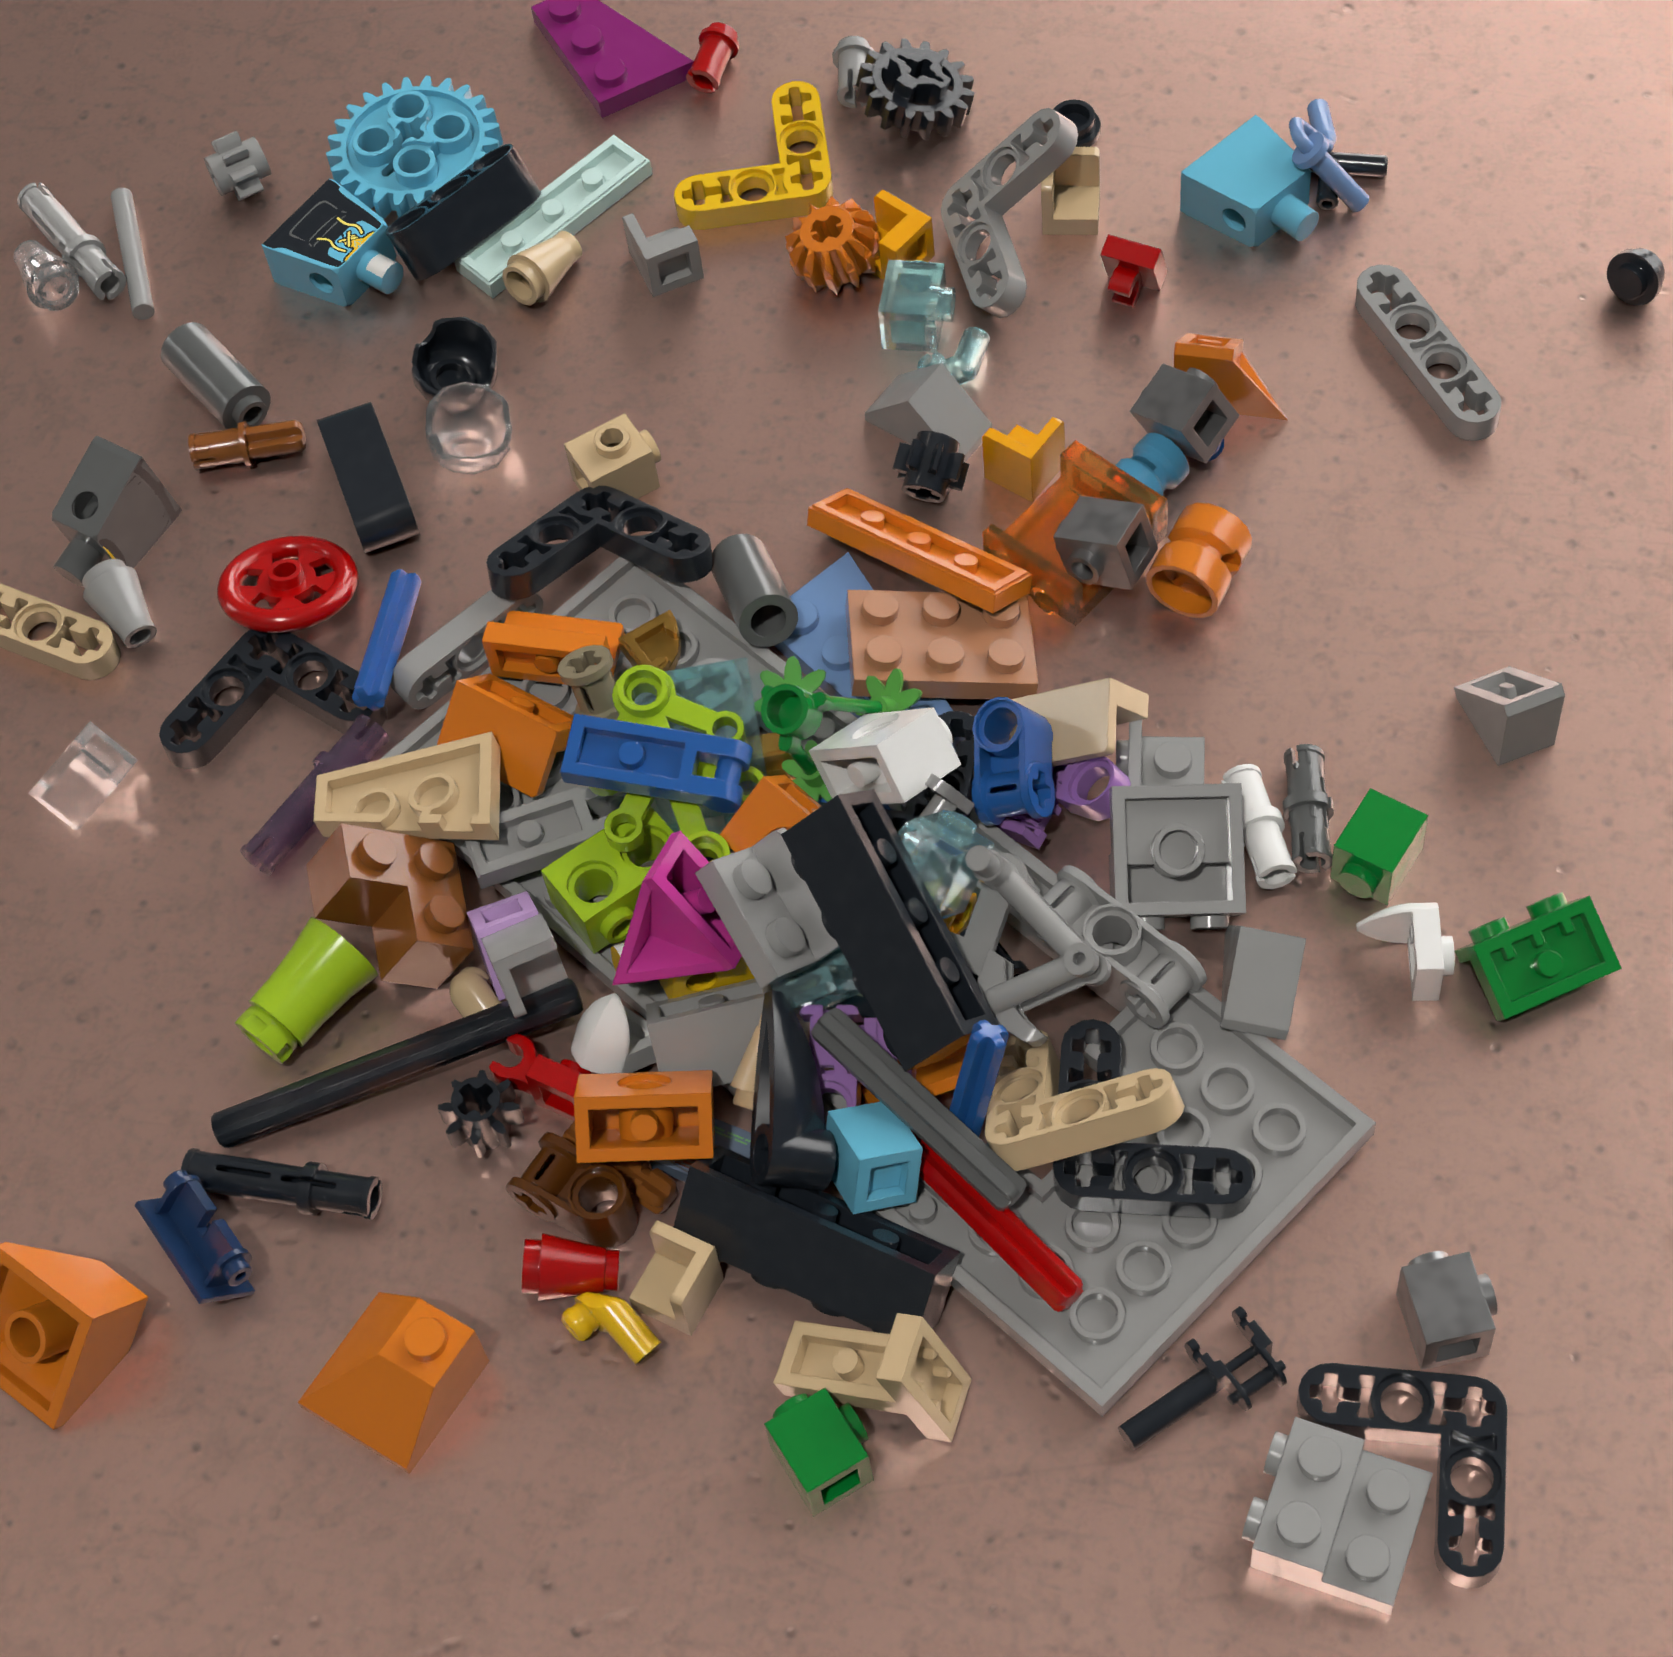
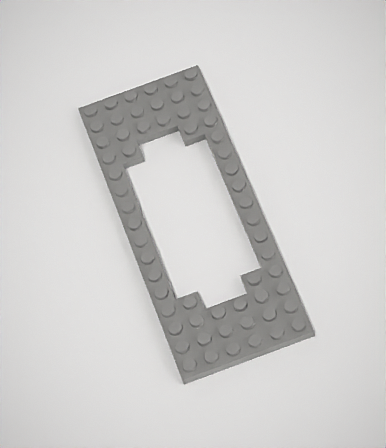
M619 557L551 614L621 623L625 634L662 613L671 610L676 619L681 639L680 658L675 670L670 675L671 679L705 659L722 658L732 662L740 672L744 690V702L736 714L741 717L744 723L746 737L753 734L759 727H762L768 733H773L765 726L761 712L756 711L753 706L757 700L762 698L761 690L765 686L760 678V673L768 670L784 679L786 662L767 647H758L748 643L742 637L736 623L686 584L667 580ZM620 651L613 676L615 682L626 670L633 667L622 651ZM490 667L480 675L491 673ZM498 677L574 716L578 703L571 686ZM713 684L705 687V692L713 690L717 695L726 691L725 687L718 689ZM818 688V689H817L815 692H813V693L823 692V691ZM644 692L639 694L636 697L635 701L639 700L640 698H642L650 692ZM450 700L380 759L436 746ZM825 711L823 712L821 725L816 733L802 740L801 746L805 750V745L809 740L820 744L858 718L850 712ZM668 721L670 729L674 728L677 725L676 723ZM722 726L715 732V736L732 738L737 733V730L732 726ZM565 750L560 751L555 755L542 795L530 797L500 781V812L577 786H581V789L588 786L563 782L560 770ZM930 790L925 799L930 801L935 792ZM907 802L888 805L891 810L905 811ZM972 808L965 836L987 849L1017 856L1025 864L1028 875L1039 887L1040 895H1045L1058 882L1057 874L995 825H984ZM591 814L592 820L605 817ZM439 839L441 841L453 842L456 855L474 870L465 840ZM931 845V847L929 848V850L927 851L926 854H930V851H931V849H932V847H933L932 845ZM957 863L955 869L948 876L976 893L978 899L982 888L980 880L974 876L972 871ZM542 869L493 885L506 898L527 891L538 914L541 913L555 941L643 1018L646 1019V1004L668 999L659 980L612 985L616 971L611 958V947L623 943L625 940L614 944L610 943L593 954L551 903L542 876ZM596 896L591 898L587 902H599L604 900L607 896ZM1011 906L1006 922L1052 959L1059 958L1060 956L1055 951L1048 949L1032 936L1023 924L1020 914ZM1108 942L1100 947L1115 950L1125 945L1118 942ZM1086 985L1120 1012L1109 1025L1116 1030L1121 1039V1076L1153 1068L1165 1069L1171 1073L1185 1106L1179 1119L1166 1129L1125 1142L1219 1147L1237 1151L1251 1165L1254 1177L1251 1200L1243 1212L1234 1217L1217 1219L1081 1211L1070 1208L1060 1200L1055 1192L1053 1169L1042 1180L1029 1169L1015 1171L1025 1180L1027 1186L1020 1198L1009 1209L1083 1283V1292L1077 1301L1063 1312L1054 1311L920 1176L916 1202L869 1211L960 1251L950 1285L1102 1417L1360 1150L1375 1132V1121L1266 1036L1220 1028L1222 1002L1203 987L1196 991L1189 990L1169 1010V1021L1162 1028H1155L1141 1021L1122 1001L1102 986ZM1092 1043L1086 1046V1050L1083 1053L1084 1063L1097 1072V1060L1101 1053L1099 1045ZM731 1083L722 1085L733 1096L735 1095L736 1088L730 1086ZM829 1092L822 1094L825 1128L828 1111L847 1108L846 1100L837 1093ZM1079 1165L1078 1172L1074 1175L1076 1186H1090V1180L1093 1176L1091 1165ZM1114 1165L1113 1190L1123 1191V1165ZM1150 1165L1139 1169L1134 1175L1133 1181L1143 1192L1155 1194L1166 1190L1172 1184V1177L1164 1168ZM1183 1168L1184 1189L1182 1194H1192L1193 1169ZM1216 1172L1215 1179L1212 1182L1215 1187V1193L1220 1195L1229 1194V1187L1231 1185L1229 1173Z

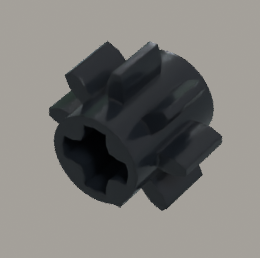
M935 431L918 432L916 439H913L911 445L900 442L892 469L899 472L897 477L899 480H904L902 490L913 498L932 503L943 502L946 494H949L950 488L962 491L970 464L964 462V454L958 453L960 443L946 434Z
M480 1070L477 1077L468 1078L462 1082L454 1079L451 1082L454 1089L451 1103L438 1105V1111L443 1122L449 1125L446 1134L452 1147L456 1148L467 1142L475 1149L478 1158H483L486 1150L495 1149L500 1145L509 1148L511 1146L509 1139L511 1125L524 1123L525 1119L520 1105L513 1102L516 1098V1093L511 1081L507 1079L496 1086L494 1082L488 1079L485 1070Z

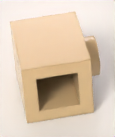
M625 413L564 443L572 479L579 490L586 487L609 486L638 499L660 487L655 463L661 461L658 446L646 429L638 432Z

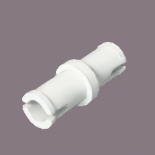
M1253 764L1238 765L1229 769L1223 775L1224 780H1221V783H1241L1244 846H1246L1255 871L1256 882L1263 889L1283 887L1294 880L1296 877L1294 873H1297V868L1291 860L1282 835L1285 829L1283 816L1278 808L1271 805L1261 778L1262 773L1258 766Z

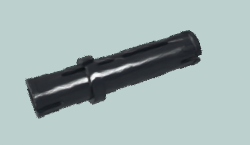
M191 1148L185 1154L181 1170H185L188 1175L199 1177L205 1192L296 1206L298 1212L305 1215L315 1216L323 1210L364 1217V1219L372 1220L377 1215L382 1200L383 1188L379 1177H365L328 1171L325 1164L309 1161L304 1167L262 1161L255 1158L200 1151V1149Z

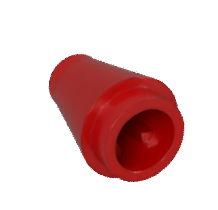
M542 1233V1240L525 1239L522 1294H538V1301L578 1296L585 1292L617 1291L620 1250H606L605 1247Z

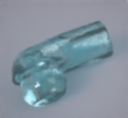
M968 327L962 334L954 356L945 359L943 354L939 352H933L932 357L926 354L919 360L917 370L942 362L960 385L970 382L978 375L990 343V336L980 328Z

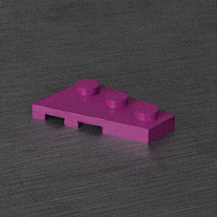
M545 0L531 6L534 23L601 118L687 81L686 74L691 69L693 60L599 0Z

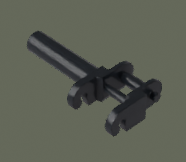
M1241 1306L1232 1311V1317L1239 1330L1250 1342V1347L1224 1364L1221 1360L1214 1362L1207 1352L1202 1355L1199 1351L1200 1346L1195 1339L1192 1338L1184 1345L1186 1352L1199 1372L1118 1426L1120 1435L1132 1450H1136L1216 1395L1223 1388L1230 1394L1227 1396V1400L1231 1405L1237 1403L1243 1410L1248 1411L1252 1408L1249 1398L1251 1395L1272 1381L1280 1387L1287 1383L1283 1373L1286 1369L1285 1364L1282 1360L1276 1362L1271 1356L1273 1342L1255 1320L1250 1323L1247 1321V1313ZM1252 1358H1255L1263 1369L1240 1384L1232 1372Z

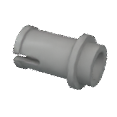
M848 36L841 39L832 53L833 64L838 68L837 98L840 104L849 108H857L856 90L859 87L856 86L860 65L865 63L867 52L869 50L874 51L868 41L860 36ZM860 102L862 107L867 105V103Z

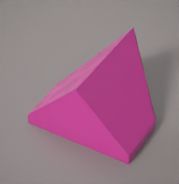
M681 831L670 835L642 881L612 985L735 969L742 957L695 874L707 865L709 861Z

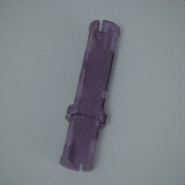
M359 714L352 726L329 752H319L312 761L314 769L253 838L240 849L241 854L251 865L256 867L260 862L262 864L259 868L260 871L268 876L275 872V868L315 824L313 820L317 775L368 763L379 749L389 741L388 734L378 723L374 722L371 728H369L367 725L371 722V718Z

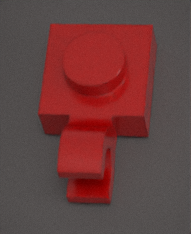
M514 1034L508 1036L506 1041L510 1052L523 1057L518 1065L513 1067H505L498 1062L492 1061L489 1069L494 1081L499 1084L509 1079L514 1090H520L532 1095L536 1105L574 1122V1093L579 1074L592 1073L581 1068L577 1062L563 1059L558 1063L540 1054L537 1055L532 1041L523 1035Z

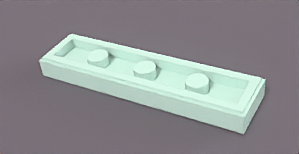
M615 135L611 136L542 189L540 196L530 206L454 261L457 272L493 299L506 289L502 274L503 270L507 267L508 259L512 255L550 239L560 231H567L574 236L653 174L650 160Z

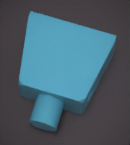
M1257 115L1253 116L1181 171L1180 211L1248 247L1259 246L1280 229L1297 241H1302L1313 232L1319 220V213L1308 206L1311 179L1310 168L1299 169L1292 161L1294 150Z

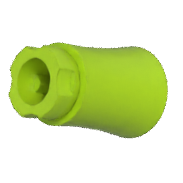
M310 917L290 951L269 979L249 1000L251 1006L236 1020L235 1025L260 1050L264 1051L275 1061L283 1064L296 1049L297 1045L303 1047L339 1008L378 977V973L372 964L345 938L322 921Z

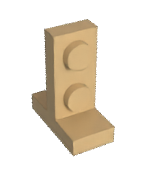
M897 1313L890 1334L795 1321L773 1384L783 1395L792 1397L799 1394H808L810 1397L821 1389L826 1388L836 1404L844 1405L849 1403L855 1407L905 1414L927 1439L952 1442L972 1378L922 1316Z

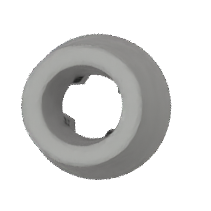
M109 559L96 564L87 571L82 579V585L85 588L83 598L119 635L127 648H137L152 640L156 635L157 629L151 620L136 570L126 566L120 559Z

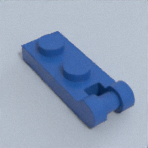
M574 713L560 773L565 783L701 804L717 812L736 813L741 807L744 793L743 788L739 786L741 773L749 770L753 748L749 744L733 738ZM699 762L711 763L717 766L714 778L696 775Z

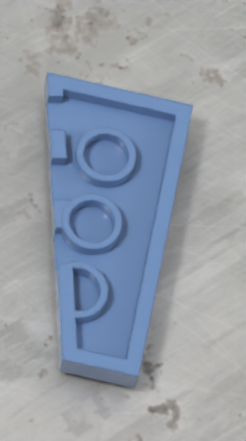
M847 552L791 595L798 612V622L793 633L786 640L774 646L787 658L795 656L799 660L802 672L806 675L818 669L825 670L826 678L820 688L828 695L869 700L871 697L852 696L845 605L847 590H873V588L849 552ZM921 698L915 705L906 709L934 707L937 715L953 711L945 698ZM850 712V713H851L852 715H854L856 718H860V717H861V716L857 715L856 713ZM955 737L952 743L955 752L959 741L965 740L964 737Z

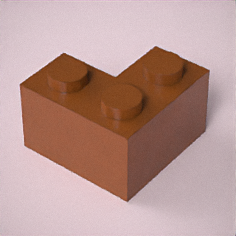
M341 823L307 863L306 868L315 919L372 927L381 981L437 989L474 950L453 842Z

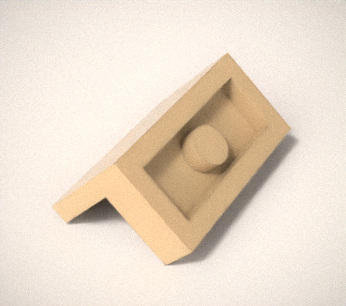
M1110 677L1011 699L1042 715L1052 726V767L1112 755L1116 745V725L1148 718L1149 694ZM1017 725L1012 729L1009 740L1016 732Z

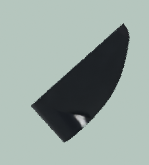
M771 990L764 994L758 1043L750 1142L751 1176L755 1184L824 1190L828 1187L833 1177L836 1162V1144L831 1131L825 1129L822 1093L815 1060L804 1030L787 997L780 991Z

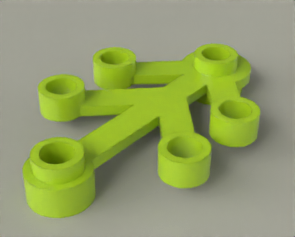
M645 664L633 666L626 670L614 685L612 698L615 710L619 714L617 718L619 721L670 728L668 723L670 721L697 732L714 736L720 727L732 726L737 730V733L732 738L743 742L746 740L744 723L738 714L732 711L716 712L676 695L675 685L671 677L657 667ZM644 692H650L657 696L655 701L647 705H637L634 702L636 697ZM699 762L696 775L714 778L717 766L711 763ZM749 766V770L741 773L740 782L750 780L758 784L763 774L757 768ZM589 787L593 793L599 796H611L618 792ZM626 793L619 808L609 813L604 822V831L607 841L613 849L620 852H630L642 844L645 837L642 821L655 797ZM743 795L741 805L749 795ZM669 799L680 831L704 857L718 859L731 854L726 840L718 833L708 831L698 804ZM629 822L636 826L635 831L628 837L622 838L613 834L615 827L621 823Z

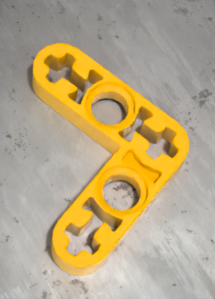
M791 81L778 87L772 95L771 103L780 163L698 174L685 178L679 182L674 191L676 212L680 223L685 227L690 226L693 230H707L809 215V203L817 208L826 205L830 196L833 197V184L820 96L813 85L804 81ZM802 106L804 120L793 121L791 107ZM800 141H808L816 145L814 149L806 153H794L789 150L791 145ZM811 173L813 189L803 190L801 175ZM753 188H760L768 192L765 197L757 201H746L740 197L742 193ZM729 195L730 202H724L723 196ZM705 200V204L695 205V201Z

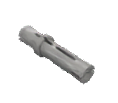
M40 182L38 188L35 183L26 185L17 197V204L36 224V227L62 254V262L67 270L74 276L82 277L100 300H104L105 295L108 300L117 297L125 288L126 277L109 260L103 243L97 237L87 234L81 228L79 223L57 201L46 185Z

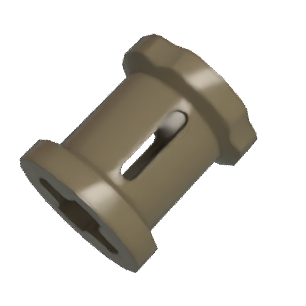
M590 645L572 651L561 660L557 670L562 682L572 688L578 703L575 708V714L617 720L619 714L615 710L612 698L613 688L616 683L611 672L614 660L609 649L602 645Z

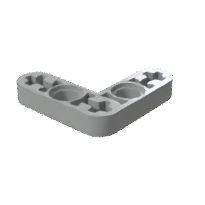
M1041 109L1033 114L953 184L942 201V220L969 296L975 306L998 318L1008 317L1013 314L1022 304L1027 289L1025 275L1002 215L1062 165L1073 153L1077 144L1078 131L1073 121L1053 109ZM1016 161V168L1012 177L1007 183L1002 185L1001 180L1005 170L1011 163ZM970 216L975 220L971 221L967 217ZM990 236L991 241L986 253L982 258L976 260V253L980 244L985 238ZM994 275L1000 278L1001 280L997 282V280L991 276Z

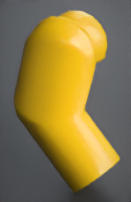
M585 1292L575 1297L576 1303L562 1313L561 1321L576 1340H587L597 1329L601 1332L609 1333L635 1365L661 1344V1341L625 1300L618 1297Z

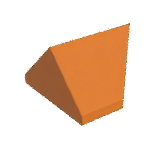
M1186 333L1175 342L1174 368L1187 372L1192 367L1207 374L1217 383L1220 391L1239 415L1288 421L1243 353L1244 339Z

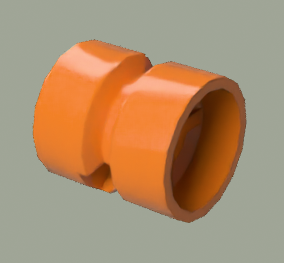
M1197 502L1187 505L1179 515L1168 535L1170 542L1160 549L1146 574V584L1151 594L1162 605L1173 612L1192 618H1205L1212 616L1219 608L1231 586V578L1239 571L1252 547V536L1248 527L1228 510L1210 503Z

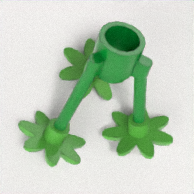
M791 656L786 662L784 679L768 670L760 673V678L765 686L761 690L762 698L757 700L753 707L756 711L761 712L765 726L773 733L780 735L779 749L789 753L794 759L783 761L781 764L782 769L790 776L796 778L792 781L814 800L819 802L820 797L828 802L832 797L809 753V750L818 744L816 741L809 740L805 745V750L801 746V741L815 734L820 727L823 712L833 710L852 712L863 716L864 714L902 711L915 705L921 699L922 691L917 688L902 691L904 685L903 673L900 669L896 668L890 673L886 686L875 676H868L866 678L867 689L871 696L869 700L830 696L823 692L813 693L825 680V670H815L802 678L799 660L795 656Z

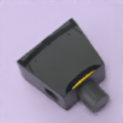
M96 435L52 512V521L70 543L53 567L60 575L72 583L83 586L82 579L87 571L96 564L109 559H120L126 566L135 568L181 513L182 509L141 456Z

